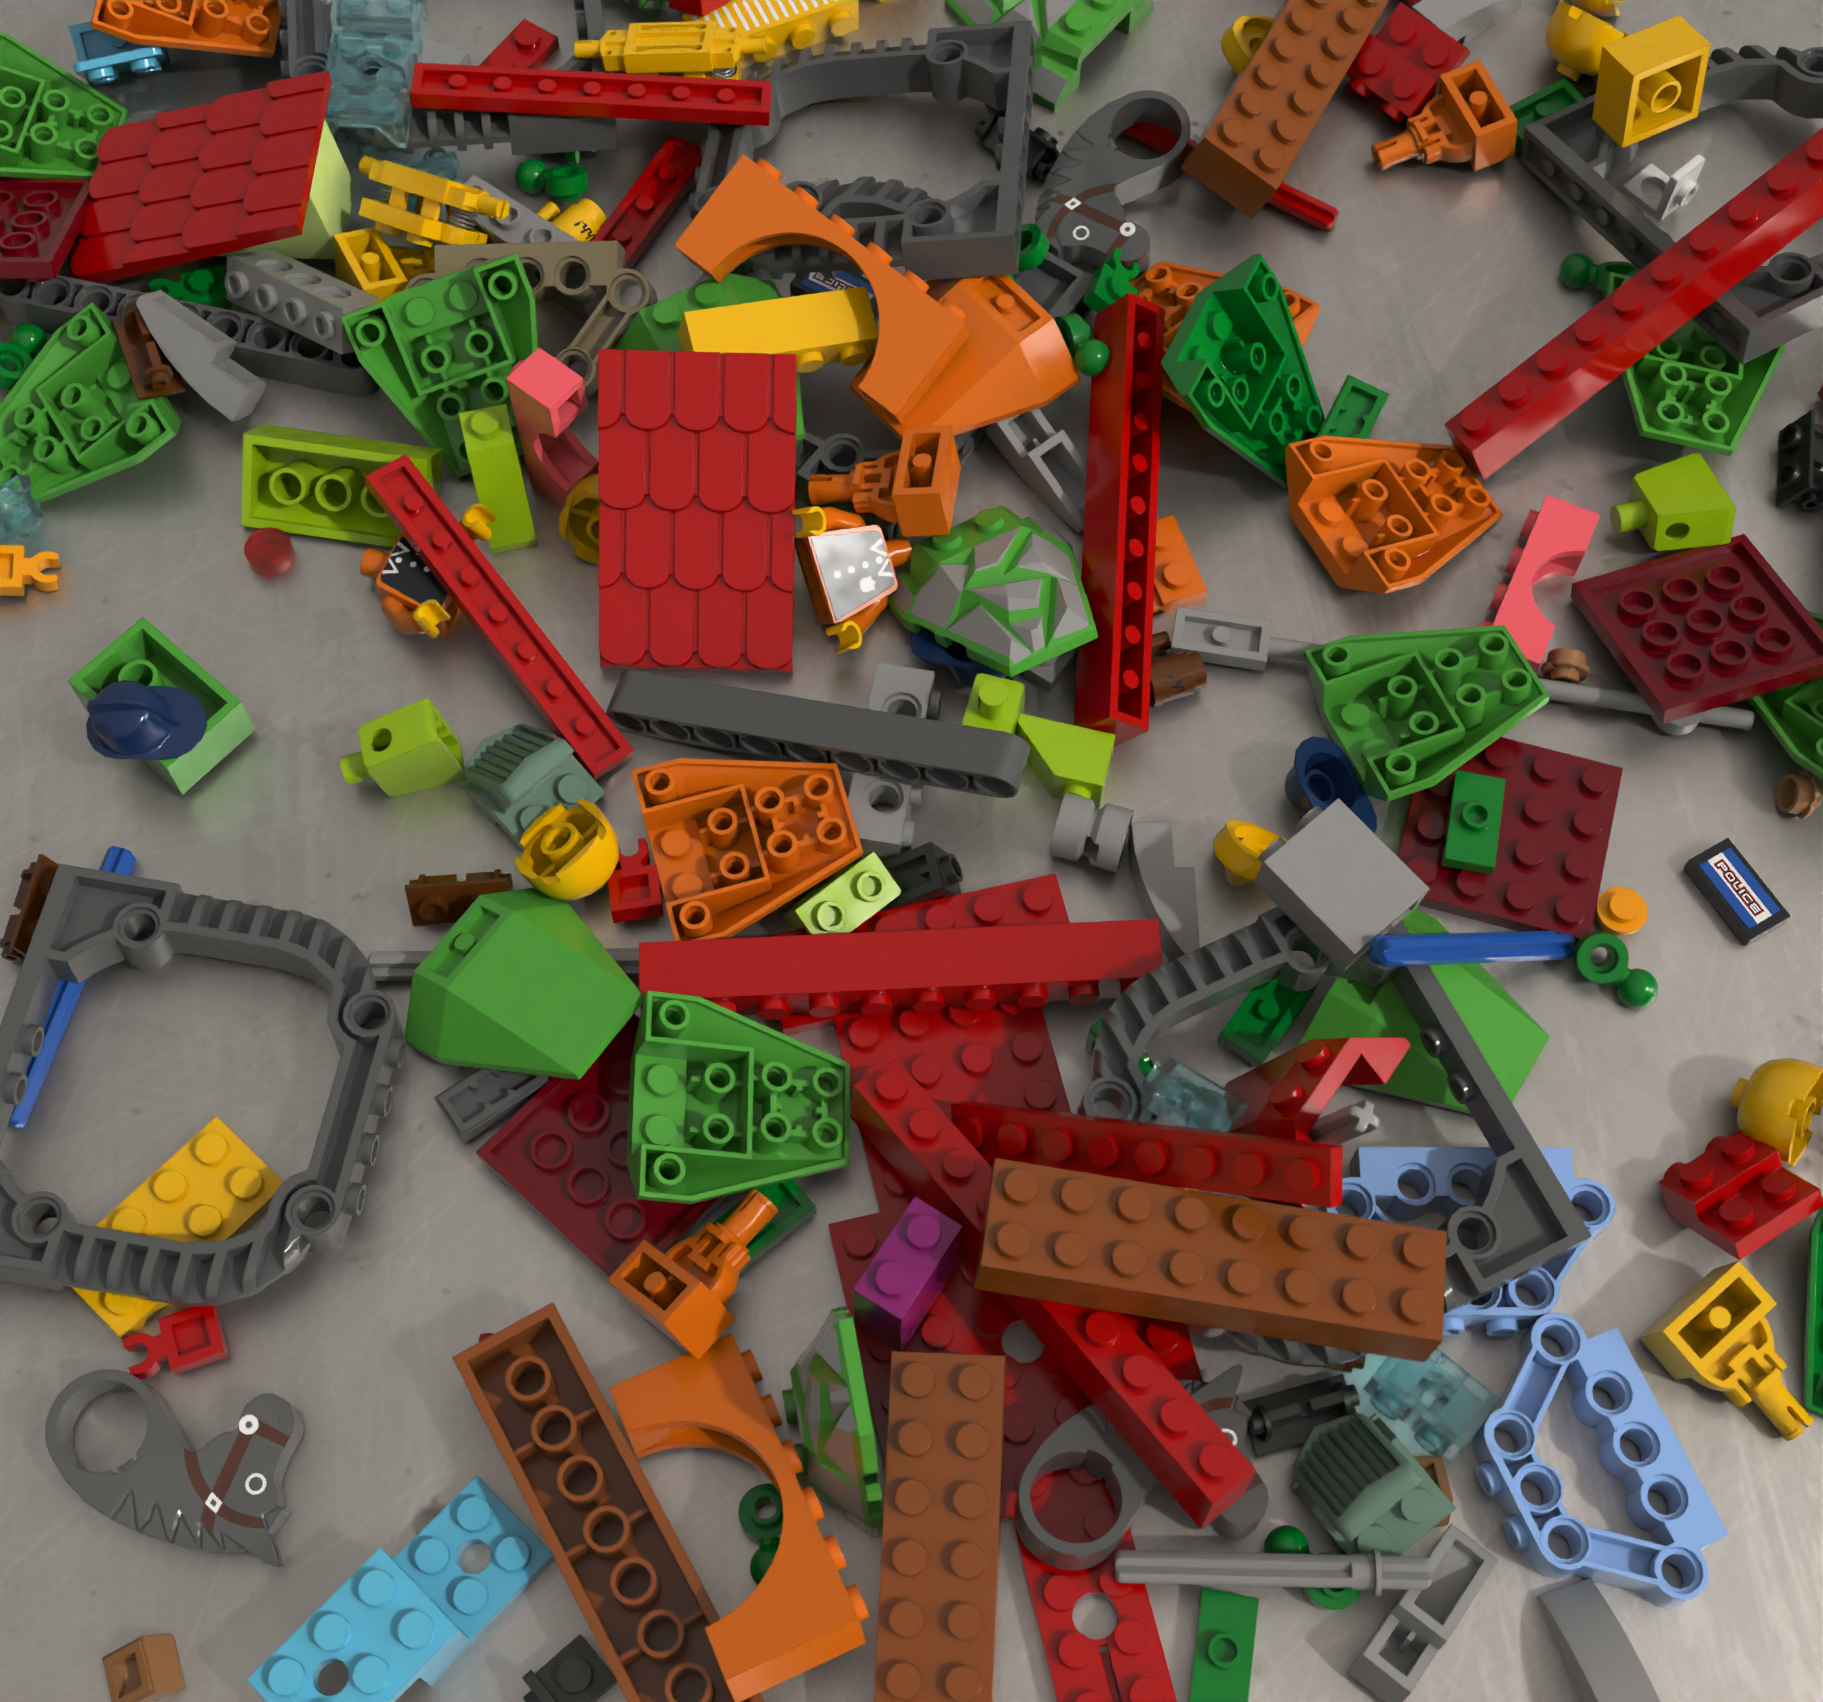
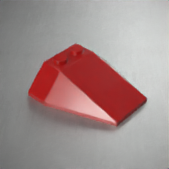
M1333 1038L1309 1040L1229 1081L1197 1128L1313 1142L1307 1134L1339 1086L1385 1085L1411 1045L1406 1038ZM1246 1197L1250 1200L1305 1208L1306 1206L1304 1204Z

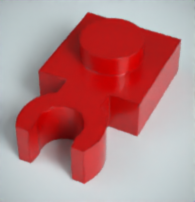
M644 838L638 839L639 850L632 856L622 855L619 847V860L611 877L608 879L613 923L664 916L657 864L649 865V849Z
M194 1306L159 1318L161 1334L152 1337L146 1333H135L122 1341L123 1347L129 1352L142 1348L148 1349V1356L144 1362L129 1367L130 1374L138 1379L152 1377L161 1369L163 1363L166 1362L169 1363L170 1370L175 1375L229 1357L217 1306Z

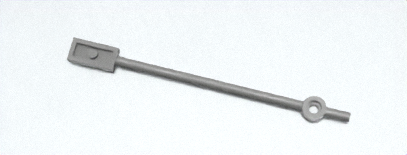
M1177 606L1170 654L1179 651L1183 653L1197 651L1203 662L1265 671L1268 656L1305 661L1304 651L1322 644L1270 637L1271 620ZM1539 678L1549 693L1551 700L1648 714L1652 716L1653 721L1661 730L1672 735L1688 734L1697 727L1699 722L1751 730L1754 722V711L1721 706L1662 724L1640 693Z

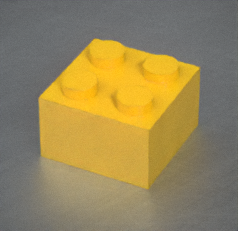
M1678 15L1602 46L1592 119L1621 148H1624L1698 117L1711 43Z

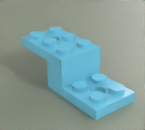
M476 1476L394 1559L380 1547L247 1681L266 1702H395L418 1678L432 1686L555 1559L542 1541ZM481 1543L487 1545L491 1553L487 1567L476 1574L464 1572L460 1563L464 1550L471 1544ZM330 1663H344L349 1674L346 1686L338 1694L332 1696L323 1695L318 1686L320 1672Z

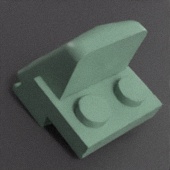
M518 724L482 740L464 768V777L469 781L462 787L464 792L494 825L497 823L522 852L525 848L519 842L523 833L537 817L548 809L560 803L566 809L580 806L575 801L576 799H585L596 803L606 794L572 755L574 749L567 741L555 736L554 733L539 728L537 725L533 728L525 724Z
M1354 1412L1314 1426L1293 1464V1473L1296 1480L1290 1484L1291 1487L1347 1555L1371 1554L1373 1548H1379L1381 1556H1401L1456 1509L1453 1503L1376 1413L1368 1418L1364 1414Z

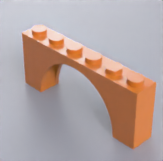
M742 154L674 246L687 260L719 284L747 259L768 249L786 245L821 247L835 252L852 262L869 280L879 311V337L876 352L858 388L866 398L902 424L969 337V329L966 323L963 322L967 315L948 299L944 298L939 304L926 294L930 287L910 270L901 275L889 265L893 259L879 246L870 241L865 247L852 237L856 232L855 229L841 217L833 213L830 219L817 211L815 208L819 205V202L803 188L796 186L791 191L779 182L783 175L769 162L760 158L755 163Z
M733 1334L718 1339L699 1361L691 1354L686 1353L611 1386L609 1390L637 1459L676 1448L697 1447L726 1452L741 1458L761 1471L770 1480L782 1498L783 1525L781 1538L773 1562L756 1589L737 1608L719 1621L705 1627L734 1702H741L865 1644L866 1639L860 1621L868 1618L869 1614L857 1585L854 1583L845 1588L838 1571L847 1567L834 1534L822 1537L816 1522L824 1519L825 1516L813 1487L809 1486L801 1489L795 1474L804 1470L791 1439L781 1443L774 1428L783 1425V1422L771 1394L760 1397L755 1383L762 1381L763 1378L753 1353L750 1349L741 1353Z

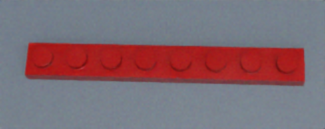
M415 62L410 97L412 107L769 126L771 81Z
M405 454L365 476V486L556 736L565 739L574 749L572 755L596 781L632 758L634 749L409 457Z
M960 1101L951 1104L952 1123L979 1154L989 1162H994L995 1158L1151 1184L1333 1208L1342 1204V1145L972 1101Z

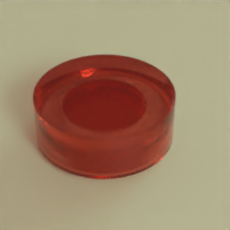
M263 528L254 532L247 539L244 546V554L251 569L262 576H276L290 568L295 558V550L289 536L277 528Z

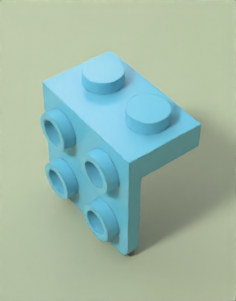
M90 21L68 26L79 60L78 63L73 64L75 73L89 82H94V85L120 80L118 73L129 70L136 72L137 76L162 71L161 63L170 62L166 47L131 43L90 28Z

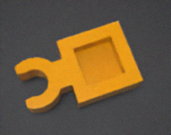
M0 545V596H24L25 584H33L37 589L46 592L59 590L57 575H44L41 573L46 568H60L59 554L52 551H43L37 553L32 558H26L24 545Z

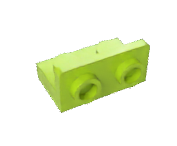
M874 851L868 852L827 877L780 914L790 929L804 928L809 935L850 933L901 894V889Z

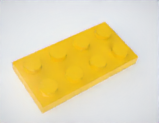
M216 1116L95 1227L181 1242H221L246 1232L268 1211L269 1204L277 1188L284 1182ZM72 1287L122 1340L138 1333L168 1305V1303Z

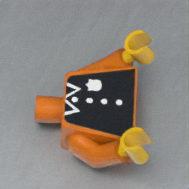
M476 503L466 510L459 523L473 542L477 538L481 541H488L492 536V530L486 525L489 522L495 521L497 516L483 504ZM401 533L398 536L390 554L368 548L361 559L360 573L376 579L375 588L382 605V611L398 632L405 636L427 634L432 639L438 636L448 640L462 611Z
M812 506L792 510V515H799L803 521L802 531L795 532V550L818 624H836L840 622V624L825 630L827 636L836 634L839 638L840 646L835 650L837 655L857 649L862 643V635L871 627L887 606V595L898 589V582L893 568L911 562V545L908 539L902 535L885 541L878 524L866 526L862 517L854 513L833 507L820 508Z

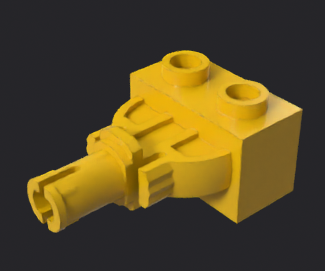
M375 227L333 235L336 278L378 298H384L404 290L408 282L417 275L435 273V258L432 248L426 247L412 250L401 246H388L380 231L375 230Z
M1740 1261L1711 1270L1638 1337L1675 1380L1691 1377L1706 1388L1724 1392L1736 1407L1744 1406L1753 1401L1779 1430L1785 1441L1793 1440L1805 1431L1801 1427L1802 1425L1809 1427L1814 1422L1812 1415L1804 1410L1781 1382L1783 1378L1780 1371H1783L1787 1364L1774 1351L1773 1334L1768 1321L1764 1317L1777 1303Z

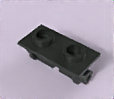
M985 104L984 106L991 117L987 122L982 120L977 124L974 135L978 137L980 145L995 153V146L999 144L998 117H1005L1006 111H996ZM1037 127L1035 131L1030 129L1027 174L1032 178L1039 176L1044 179L1052 168L1050 160L1056 161L1060 153L1056 148L1058 141L1040 127Z
M1810 410L1779 432L1778 475L1776 478L1778 508H1782L1795 500L1801 503L1802 508L1805 510H1816L1820 508L1823 502V472L1820 471L1823 468V426L1815 424V411Z
M1343 1374L1243 1401L1252 1413L1247 1423V1431L1256 1457L1304 1444L1314 1426L1356 1412L1355 1407L1360 1406V1399L1354 1384L1347 1385Z

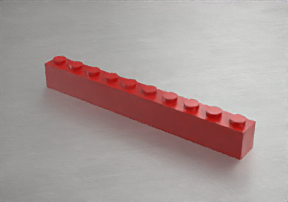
M1823 128L1447 421L1444 425L1452 444L1465 462L1483 480L1487 479L1823 217Z
M1130 292L1094 316L1093 339L1100 340L1107 345L1110 351V358L1105 370L1099 376L1091 377L1081 579L1093 615L1098 638L1078 647L1074 711L1075 726L1116 735L1114 747L1149 731L1163 373L1161 361L1163 360L1165 321L1164 308Z
M1158 919L639 943V991L643 996H645L647 990L699 996L740 1015H757L759 1018L766 1020L782 1019L788 1013L809 1012L810 1015L815 1017H832L839 1014L840 1011L861 1010L869 1015H882L892 1011V1008L911 1007L918 1012L930 1013L942 1010L944 1006L965 1005L968 1009L986 1010L993 1008L997 1003H1017L1021 1007L1035 1008L1046 1005L1048 1001L1069 1000L1074 1005H1090L1097 1003L1100 999L1118 998L1137 979L1163 966Z
M895 1058L853 1085L850 1118L920 1200L963 1226L961 1248L977 1266L988 1182L992 1167ZM1000 1293L1200 1529L1204 1528L1244 1496L1256 1469L1118 1312Z

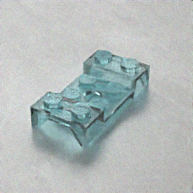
M333 0L330 12L332 35L325 71H328L332 84L325 121L332 135L339 127L377 129L397 148H407L413 112L410 91L415 62L421 63L428 22L426 0ZM371 68L380 69L375 75L363 74L365 70Z

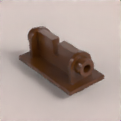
M137 300L128 303L124 318L112 321L138 401L185 392L179 372L167 359L150 333L136 305Z
M39 854L37 862L30 863L29 869H24L21 873L22 880L13 905L21 910V912L17 915H10L4 937L0 939V948L3 949L1 957L6 960L21 962L23 955L26 956L58 868L57 863L43 854Z
M495 869L494 872L466 873V881H458L456 874L436 876L420 874L418 880H410L409 885H405L413 925L456 923L479 895L513 890L512 874H502L501 869Z

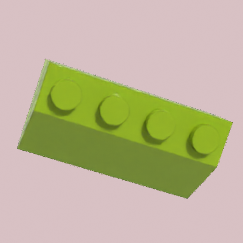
M262 424L243 433L241 526L393 548L401 532L365 486V476L406 454L436 494L441 497L443 449Z

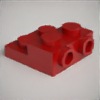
M1400 2L1377 35L1374 37L1369 34L1346 72L1351 79L1347 86L1365 100H1368L1371 95L1381 100L1383 104L1380 110L1400 124L1404 118L1410 119L1422 113L1426 104L1439 95L1440 75L1461 67L1469 56L1470 51Z
M1740 1130L1727 1138L1724 1136L1713 1138L1706 1146L1705 1153L1689 1163L1677 1162L1672 1164L1666 1170L1663 1179L1659 1181L1667 1214L1738 1260L1743 1259L1823 1207L1820 1188L1783 1168L1777 1149L1764 1142L1753 1140L1751 1137L1742 1134Z

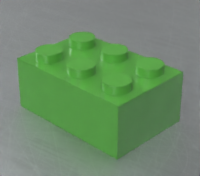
M144 617L140 618L68 680L86 710L88 701L94 700L103 688L111 683L122 680L139 682L145 686L179 688L188 691L199 699L206 711L207 727L202 740L195 748L174 759L143 760L182 795L256 730L243 703Z

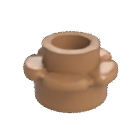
M1570 648L1551 650L1548 653L1547 662L1541 665V672L1549 680L1575 684L1584 681L1586 676H1589L1590 669L1586 666L1587 656L1581 651Z
M1800 771L1798 775L1787 774L1781 779L1776 792V802L1780 811L1791 813L1792 817L1805 819L1812 811L1818 809L1822 801V788L1819 783L1813 781L1814 776L1811 772Z

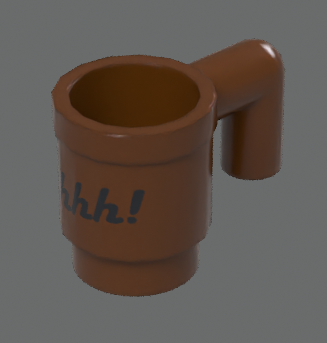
M1166 631L1152 634V654L1171 648V641ZM1179 651L1155 659L1151 656V708L1191 696L1195 690L1207 686L1205 666L1197 651L1188 653Z

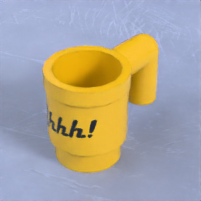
M587 198L581 199L577 204H571L562 213L556 204L549 201L536 213L578 241H592L607 221L601 208Z

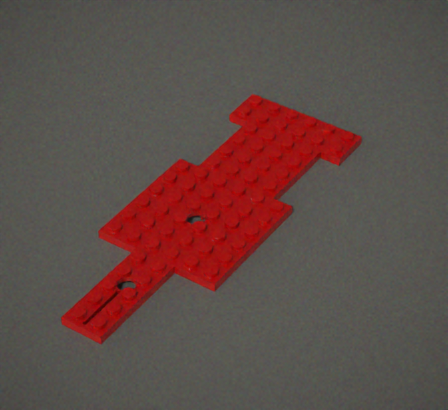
M1055 873L880 911L850 933L1070 922ZM804 928L765 937L809 934ZM997 1003L996 1006L990 1009L972 1010L968 1009L965 1005L944 1006L942 1010L930 1013L918 1012L913 1007L892 1008V1011L882 1015H869L861 1010L840 1011L839 1014L832 1017H815L810 1015L809 1012L788 1013L786 1017L780 1019L783 1034L787 1036L834 1026L841 1058L850 1063L851 1099L854 1084L896 1058L951 1121V1104L960 1101L1071 1113L1041 1006L1026 1008L1019 1006L1017 1003ZM859 1128L879 1212L830 1223L828 1228L846 1307L854 1321L866 1393L884 1471L886 1472L891 1353L897 1350L855 1324L853 1288L914 1197L918 1198V1196ZM986 1161L993 1168L994 1162ZM961 1248L960 1264L902 1352L1005 1356L1007 1369L1001 1523L1011 1520L1056 1702H1119L1107 1653H1100L1099 1647L1105 1645L1121 1702H1177L1146 1585L1142 1583H1120L1115 1577L1116 1553L1120 1550H1136L1130 1527L1116 1550L1106 1560L1098 1565L1082 1570H1063L1042 1562L1028 1550L1018 1534L1014 1519V1505L1019 1484L1027 1465L1041 1444L1063 1422L1094 1403L1046 1347H1044L1042 1354L1036 1360L1028 1363H1019L1013 1357L1006 1355L1002 1347L1004 1332L1012 1325L1015 1327L1025 1322L1000 1293L974 1289L977 1266ZM1119 1313L1177 1380L1203 1381L1189 1331L1184 1323ZM1083 1466L1080 1470L1061 1469L1048 1473L1030 1491L1032 1510L1039 1524L1052 1536L1069 1543H1088L1097 1540L1108 1533L1115 1525V1507L1110 1493L1104 1486L1106 1480L1102 1477L1099 1481L1094 1476L1086 1473L1087 1468ZM1098 1594L1104 1596L1115 1607L1117 1613L1116 1627L1109 1636L1103 1639H1089L1084 1634L1079 1633L1074 1625L1072 1617L1073 1608L1077 1601L1086 1595Z

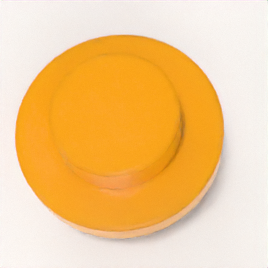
M1613 887L1601 894L1597 901L1595 914L1599 925L1604 931L1615 936H1627L1641 929L1647 919L1648 910L1643 898L1634 890L1626 887Z

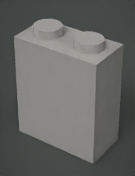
M1338 798L1324 811L1318 805L1312 808L1297 823L1295 828L1299 832L1286 842L1282 837H1279L1272 842L1258 858L1262 866L1253 882L1344 972L1371 948L1370 941L1375 936L1386 935L1416 909L1430 888Z

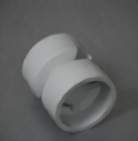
M1066 792L1057 816L1049 854L1072 861H1077L1081 856H1086L1091 866L1117 873L1127 842L1134 810L1109 803L1099 809L1095 807L1093 799Z

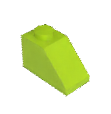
M1019 713L1016 735L1023 738L1030 745L1031 748L1027 762L1050 796L1063 800L1065 793L1068 792L1093 799L1095 807L1099 808L1112 759L1116 735Z

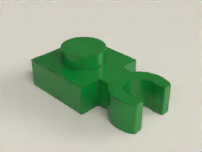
M1119 247L1106 256L1102 261V265L1093 272L1083 302L1097 314L1128 292L1137 295L1138 292L1129 282L1138 276L1140 266L1134 262L1127 269L1124 268L1120 262L1122 250Z
M225 264L180 271L181 281L172 282L166 278H158L149 282L152 292L162 290L173 299L232 310V302L226 299L225 276L227 269Z

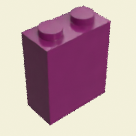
M914 1197L853 1288L855 1324L893 1349L902 1352L960 1264L963 1226L917 1197Z

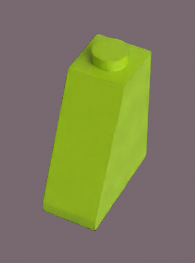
M503 404L459 413L466 452L479 503L483 504L497 516L495 521L489 522L486 525L492 530V536L488 540L491 553L495 554L538 545L507 405Z

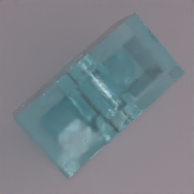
M1436 1348L1425 1362L1387 1357L1363 1388V1390L1371 1395L1369 1400L1378 1412L1393 1421L1399 1418L1416 1432L1414 1438L1424 1450L1435 1457L1440 1458L1443 1455L1450 1461L1465 1448L1501 1401L1497 1395L1439 1348ZM1427 1390L1433 1392L1436 1396L1433 1404L1429 1407L1420 1401Z

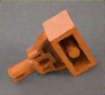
M1479 59L1441 74L1439 95L1426 104L1420 115L1407 119L1406 132L1388 140L1372 144V158L1380 172L1413 157L1421 163L1424 162L1425 165L1437 160L1453 163L1469 161L1473 170L1477 171L1515 156L1518 121Z
M952 426L904 428L900 450L890 452L876 461L859 462V464L855 465V469H852L847 474H811L808 484L811 504L853 502L856 513H873L882 520L899 523L903 537L950 535L961 471Z
M752 1188L741 1204L722 1224L719 1222L715 1224L707 1222L696 1236L680 1241L664 1254L643 1240L607 1281L644 1319L699 1361L736 1319L725 1305L729 1302L736 1289L739 1272L751 1259L747 1254L749 1250L746 1246L779 1211L767 1197Z

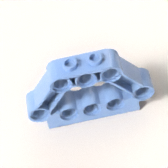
M1358 1146L1349 1163L1350 1177L1342 1178V1202L1353 1205L1357 1209L1360 1218L1390 1223L1392 1222L1382 1211H1387L1393 1218L1406 1222L1418 1219L1424 1212H1440L1442 1216L1448 1219L1459 1208L1469 1205L1474 1206L1479 1192L1482 1172L1497 1157L1491 1147ZM1571 1148L1539 1149L1572 1204H1581L1591 1213L1592 1221L1583 1222L1592 1237L1576 1249L1483 1296L1484 1305L1464 1304L1445 1314L1443 1317V1337L1462 1335L1465 1333V1329H1486V1334L1492 1337L1514 1336L1520 1333L1519 1329L1530 1328L1536 1320L1545 1314H1549L1559 1300V1284L1584 1246L1596 1239L1615 1215L1613 1196L1604 1185L1595 1180L1575 1179ZM1401 1182L1413 1184L1420 1191L1421 1199L1413 1200L1403 1196L1397 1184ZM1458 1182L1468 1186L1473 1192L1474 1199L1465 1200L1458 1197L1453 1192L1451 1183ZM1335 1207L1318 1208V1211L1339 1214ZM1515 1286H1524L1532 1290L1536 1295L1537 1305L1530 1306L1521 1302L1516 1295Z
M1556 1312L1543 1315L1536 1320L1520 1340L1518 1351L1520 1361L1495 1411L1480 1424L1473 1435L1472 1448L1479 1464L1476 1466V1474L1480 1485L1489 1497H1496L1505 1515V1518L1502 1519V1525L1509 1542L1517 1551L1522 1549L1527 1561L1537 1573L1552 1579L1564 1578L1568 1575L1582 1579L1591 1578L1594 1582L1643 1594L1649 1602L1658 1607L1672 1608L1680 1606L1703 1592L1708 1583L1709 1569L1701 1550L1713 1545L1729 1534L1618 1328L1615 1327L1588 1339L1577 1321L1568 1315ZM1541 1336H1550L1556 1339L1562 1347V1357L1548 1354L1542 1347ZM1564 1373L1574 1390L1572 1395L1574 1414L1580 1422L1590 1428H1594L1601 1441L1598 1456L1602 1467L1614 1478L1621 1479L1628 1492L1625 1505L1628 1517L1635 1526L1649 1532L1654 1543L1586 1526L1575 1517L1568 1516L1561 1502L1564 1494V1485L1560 1475L1551 1466L1541 1463L1534 1449L1537 1440L1536 1431ZM1593 1387L1602 1388L1611 1395L1614 1402L1613 1410L1604 1409L1595 1402L1592 1395ZM1503 1429L1510 1432L1516 1440L1517 1452L1511 1453L1502 1450L1495 1442L1494 1430ZM1620 1438L1630 1439L1638 1446L1641 1453L1640 1462L1631 1461L1621 1452ZM1521 1481H1532L1539 1486L1544 1496L1542 1505L1531 1504L1524 1498L1520 1489ZM1649 1489L1656 1490L1665 1497L1668 1503L1667 1515L1659 1514L1650 1506L1647 1498ZM1549 1533L1560 1534L1567 1540L1571 1549L1569 1559H1562L1553 1554L1548 1545ZM1663 1561L1672 1563L1681 1572L1683 1580L1680 1589L1672 1587L1663 1578L1661 1571Z

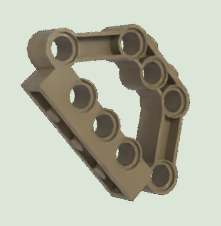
M618 241L434 245L435 273H424L415 276L408 282L405 289L479 262L518 253L526 273L530 270H540V282L532 289L536 298V305L545 303L552 295H564L572 302L582 304L591 301L597 294H606L569 347L559 352L557 356H553L568 368L576 361L583 360L587 362L588 371L583 378L586 397L598 391V349H614L638 311L658 301L656 290L646 277L637 270L626 268L625 249ZM575 269H585L586 280L584 284L576 289L567 288L566 282L570 272ZM630 286L641 287L642 294L638 303L629 307L623 306L621 296L624 290Z

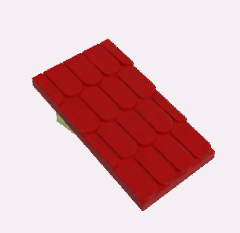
M328 71L267 82L266 88L225 95L218 98L214 103L158 113L155 119L108 129L98 146V164L89 183L90 206L86 209L85 222L81 228L79 244L72 256L71 278L102 284L212 256H227L273 249L290 258L335 259L333 235L347 232L355 183L325 121L332 84Z
M598 349V587L601 669L793 675L795 515H792V510L795 509L796 354Z

